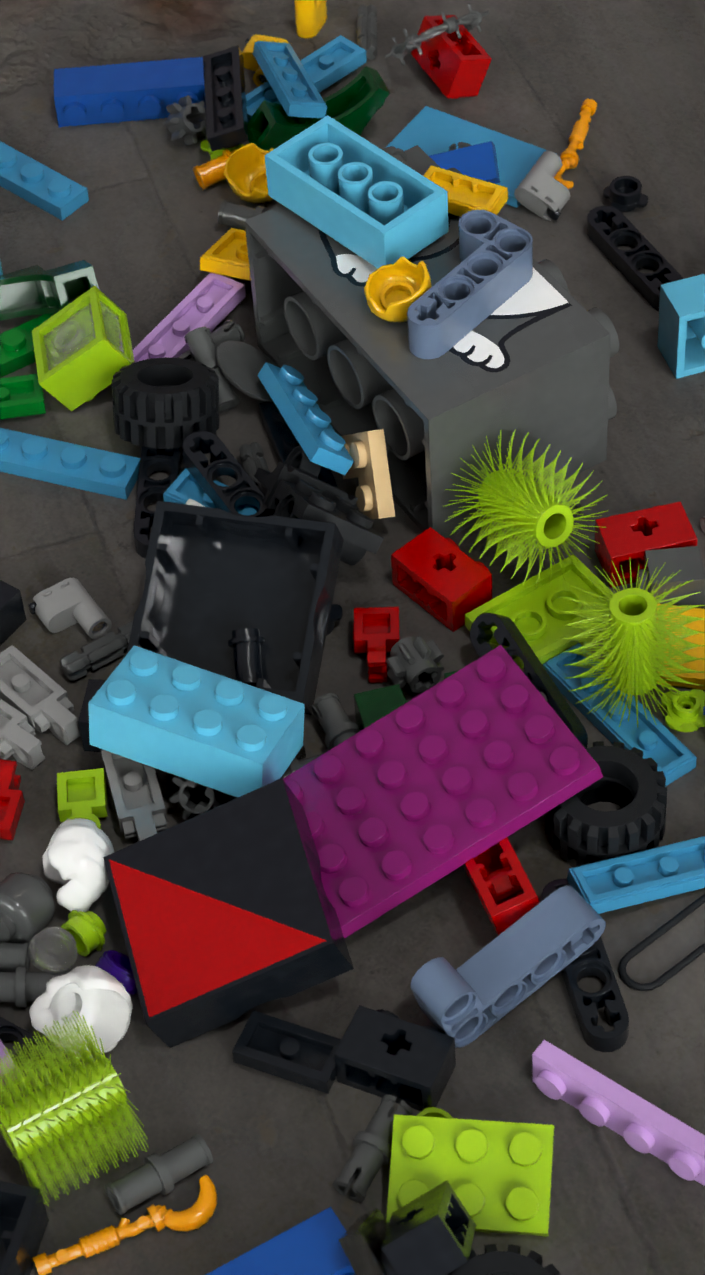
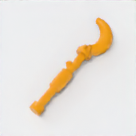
M585 99L583 101L580 119L575 122L569 137L570 144L560 155L562 167L554 179L568 189L574 187V182L563 180L561 176L566 170L573 169L578 165L579 156L576 151L577 149H583V143L589 130L588 123L597 109V103L593 99Z
M208 1175L201 1176L199 1179V1196L196 1202L188 1209L173 1211L172 1208L166 1209L165 1205L155 1206L153 1204L146 1208L148 1215L140 1216L132 1223L126 1218H121L118 1227L111 1225L79 1238L78 1243L59 1249L57 1252L47 1256L44 1252L32 1257L38 1275L52 1273L51 1268L66 1264L68 1261L84 1256L89 1258L120 1245L122 1239L136 1236L152 1227H155L157 1232L165 1229V1226L171 1230L182 1232L199 1229L209 1221L217 1205V1191L214 1183Z

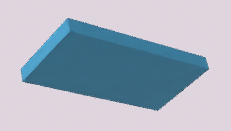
M425 106L386 146H393L405 151L418 145L430 156L449 151V146L454 143L456 144V149H458V142H465L472 146L492 141L496 149L500 183L496 184L508 188V200L505 204L515 208L520 206L514 195L516 188L545 151H548Z

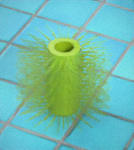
M500 430L499 457L497 455L499 470L496 471L494 468L487 439L489 448L487 453L491 464L488 459L487 461L493 472L488 467H485L486 464L478 455L484 468L480 464L479 466L486 473L485 475L478 469L474 470L469 464L467 465L483 481L470 473L468 474L482 483L479 484L456 475L465 479L463 481L477 487L470 488L456 485L473 490L445 489L478 494V496H458L473 498L450 500L460 501L452 504L474 499L479 500V502H465L477 504L464 506L470 508L455 511L459 513L449 516L452 519L473 508L479 509L475 513H469L473 515L464 518L467 520L455 527L456 529L450 535L465 523L479 517L469 532L466 533L467 535L462 538L459 546L469 534L482 527L469 553H471L473 547L480 540L488 536L485 549L479 559L483 557L490 547L497 543L496 553L490 566L500 554L507 550L506 561L500 570L501 573L505 566L518 556L516 569L511 579L529 557L528 570L523 584L526 582V578L539 555V574L536 587L540 579V572H542L546 550L548 549L551 587L552 560L554 562L552 547L557 549L564 578L562 568L564 564L558 546L562 544L566 550L565 553L572 560L568 550L571 553L572 551L565 544L566 539L581 552L583 551L568 538L570 536L580 542L571 536L570 533L593 541L584 537L586 535L577 532L578 530L574 531L572 529L592 531L579 527H602L587 526L575 523L574 520L595 521L582 520L581 518L598 517L591 515L603 512L573 517V514L584 515L576 512L591 510L584 508L594 506L591 504L601 501V498L588 505L571 510L582 499H586L584 497L592 494L590 492L595 490L600 483L586 494L573 499L591 474L583 482L571 489L583 463L573 475L565 480L567 468L572 457H570L568 463L562 469L555 473L556 462L561 453L560 450L556 458L544 467L545 456L550 448V444L545 452L533 462L534 451L540 438L537 439L532 450L522 461L523 447L529 432L525 435V439L523 438V444L521 442V448H519L520 450L512 464V443L515 431L513 432L511 446L509 441V451L507 448L508 457H506L507 461L506 465L504 464V469L501 457Z
M630 561V588H627L623 574L624 587L622 578H620L613 563L623 590L620 591L616 580L617 588L610 578L608 580L604 576L615 593L613 595L610 591L605 590L599 582L597 584L588 577L590 582L601 588L611 599L583 589L582 591L592 595L602 603L568 599L581 603L593 610L561 612L585 618V620L562 625L584 631L563 639L585 644L574 650L563 652L575 653L586 657L578 662L564 665L589 668V670L579 675L565 677V679L598 677L582 687L569 691L607 683L591 696L579 701L582 703L586 699H591L594 695H598L600 692H605L606 689H612L615 686V689L598 704L599 706L596 710L604 702L606 704L613 693H615L614 699L617 691L620 690V695L611 709L616 704L612 712L613 715L623 693L621 707L625 694L628 695L621 721L627 702L629 721L632 695H634L638 728V695L641 697L645 716L646 711L643 698L646 708L648 707L654 720L645 698V693L646 695L648 694L653 705L650 698L651 695L660 710L661 706L666 711L656 699L652 689H655L658 694L660 692L664 697L666 696L673 702V699L664 694L656 684L661 685L663 689L666 687L670 691L672 689L676 693L679 692L683 695L685 693L674 688L666 681L703 686L683 680L674 674L705 673V671H695L680 665L705 659L682 653L695 647L705 646L683 640L691 635L705 633L684 627L688 623L705 618L679 615L692 608L705 605L672 606L688 596L701 592L662 600L677 588L691 581H686L680 586L678 585L654 597L653 595L673 575L672 573L664 582L662 580L654 591L652 589L651 593L648 592V588L661 569L654 578L653 573L644 590L648 577L647 573L643 589H640L647 562L641 581L640 577L638 581V566L636 588H633ZM670 601V602H667V603H664V604H661V605H658V606H657L658 603ZM593 604L605 605L606 607H601ZM674 607H684V608L668 609V608H674ZM584 611H596L597 613L584 612ZM587 614H599V615H601V616H594V615H587ZM660 676H662V677H667V678H671L672 680H670V679H664V678H661Z
M74 1010L73 1013L83 1032L75 1021L77 1028L72 1023L75 1030L74 1033L66 1015H64L73 1034L67 1026L71 1034L69 1035L63 1025L66 1034L64 1035L59 1025L65 1038L64 1040L55 1024L61 1038L55 1030L57 1035L55 1036L52 1033L55 1040L54 1043L45 1025L51 1040L45 1030L44 1032L52 1046H50L48 1041L47 1043L45 1041V1047L39 1035L41 1044L35 1031H33L39 1044L37 1043L38 1046L33 1045L31 1041L35 1050L34 1053L26 1037L30 1046L28 1049L31 1055L29 1054L31 1061L25 1049L26 1057L19 1043L18 1046L22 1054L14 1041L18 1052L16 1051L18 1057L16 1055L15 1057L18 1060L19 1066L11 1049L10 1052L13 1059L6 1046L5 1048L9 1054L7 1057L10 1063L8 1062L10 1069L5 1060L6 1068L3 1062L2 1065L0 1063V1070L3 1074L2 1078L0 1076V1132L4 1138L3 1140H5L12 1152L13 1158L15 1157L18 1160L21 1172L23 1173L22 1164L30 1187H32V1183L34 1188L42 1190L41 1194L46 1203L45 1197L47 1198L44 1192V1190L46 1191L44 1182L49 1192L51 1189L57 1201L55 1196L57 1193L52 1185L53 1181L51 1178H53L58 1186L57 1178L60 1186L62 1183L67 1195H69L65 1188L67 1185L64 1179L67 1183L68 1181L63 1171H65L69 1182L71 1179L75 1186L71 1178L72 1176L78 1186L71 1171L73 1172L71 1165L76 1174L75 1166L80 1176L82 1173L85 1178L83 1170L88 1178L81 1165L82 1163L85 1167L82 1158L88 1170V1165L90 1168L92 1165L96 1172L92 1162L97 1168V1160L99 1164L100 1161L103 1164L101 1156L106 1164L103 1157L106 1158L107 1153L112 1160L109 1151L114 1158L111 1150L114 1154L117 1150L123 1161L117 1145L122 1154L123 1152L119 1144L123 1150L124 1145L129 1154H131L124 1138L134 1157L136 1156L127 1138L133 1148L134 1146L130 1138L137 1147L135 1139H137L139 1143L137 1134L145 1148L139 1134L143 1140L144 1138L138 1127L145 1137L146 1135L133 1114L141 1124L142 1122L127 1103L128 1101L139 1111L127 1098L125 1091L131 1092L123 1087L119 1078L121 1073L117 1074L111 1064V1054L110 1061L105 1056L100 1038L103 1055L101 1054L92 1025L90 1026L96 1044L86 1021L85 1024L89 1034L78 1011L77 1014L82 1025Z

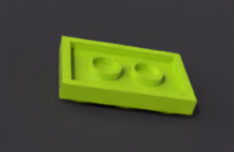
M571 555L572 560L570 557L562 560L564 567L562 565L564 578L560 562L553 565L551 587L549 567L540 572L537 587L538 574L526 580L524 584L522 582L466 613L465 627L470 631L475 619L484 613L507 616L515 623L543 665V663L578 643L582 646L585 645L578 641L563 639L584 632L583 630L562 626L585 620V618L561 611L593 609L568 599L602 603L592 595L574 587L583 588L586 591L589 590L608 599H611V597L586 579L590 577L597 584L599 582L607 590L604 583L580 560L578 562ZM593 604L601 607H606L605 605ZM584 611V612L597 613L596 611ZM587 614V615L601 616V615H599V614ZM495 626L491 628L493 637L489 641L492 643H498L494 637V632L497 629ZM520 657L513 659L519 668L524 671L522 659Z
M394 1114L386 1216L387 1225H389L393 1212L447 1180L476 1224L475 1231L549 1236L554 1125Z

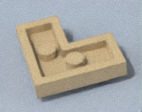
M384 429L341 436L346 442L345 448L354 460L346 475H343V479L358 478L359 486H357L355 496L358 498L356 502L357 507L360 508L359 510L371 519L395 517Z

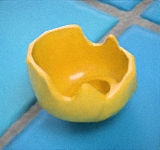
M249 143L235 150L227 159L224 175L232 191L241 200L250 203H264L273 199L268 196L265 155L274 150L273 148L266 151L260 149L255 143Z
M404 256L400 257L394 264L379 267L369 275L364 287L369 309L377 317L385 321L406 322L410 305L432 287L430 274L423 260L416 265Z

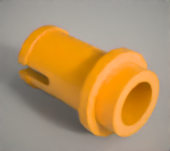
M223 150L222 156L193 167L194 176L202 190L226 179L224 175L225 163L235 150Z

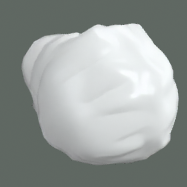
M75 818L62 822L54 832L42 856V865L46 878L63 885L57 892V903L69 911H88L91 905L106 891L110 882L103 857L114 853V848L109 837L91 820Z
M83 965L74 968L67 974L51 978L46 983V991L36 998L31 1005L29 1014L32 1026L46 1036L45 1030L51 1040L45 1028L46 1025L55 1043L52 1033L55 1036L57 1035L55 1030L61 1038L55 1024L64 1040L65 1038L59 1025L64 1035L66 1034L63 1025L69 1035L71 1034L67 1026L73 1034L64 1015H66L74 1033L75 1030L72 1023L77 1028L75 1021L83 1032L73 1013L74 1010L82 1025L77 1014L78 1011L88 1034L89 1031L85 1021L96 1044L90 1026L92 1025L101 1054H103L100 1038L104 1053L112 1051L128 1030L133 1004L126 988L114 976L99 967Z

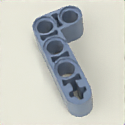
M472 210L461 216L459 219V258L461 263L408 308V343L413 355L421 359H435L444 355L530 281L533 274V238L528 231L486 210Z
M572 886L560 887L456 970L444 957H437L425 963L413 976L410 983L411 990L421 1011L435 1027L441 1029L446 1035L455 1038V1048L464 1047L477 1039L590 948L603 934L606 921Z

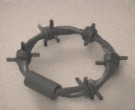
M470 3L467 4L469 13L458 19L454 16L446 18L443 11L441 12L443 18L442 25L432 27L420 35L416 33L409 35L407 29H403L405 34L404 42L398 43L396 36L393 37L395 45H393L391 52L384 55L386 59L394 56L400 59L403 66L406 64L403 58L406 54L411 53L412 50L417 48L419 55H422L421 42L434 38L445 31L448 34L456 32L458 39L462 38L459 32V25H464L468 31L476 26L480 33L482 32L480 27L482 17L488 15L489 11L480 13L473 10Z

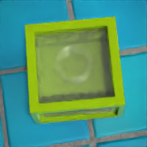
M93 286L32 330L39 385L71 412L83 403L94 399L99 392L111 385L113 375L120 371L121 368L135 363L126 313L96 286Z

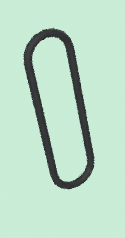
M705 894L622 957L618 970L620 978L626 985L640 991L654 990L705 952L704 942L651 983L642 984L630 979L626 972L627 963L634 956L705 903Z

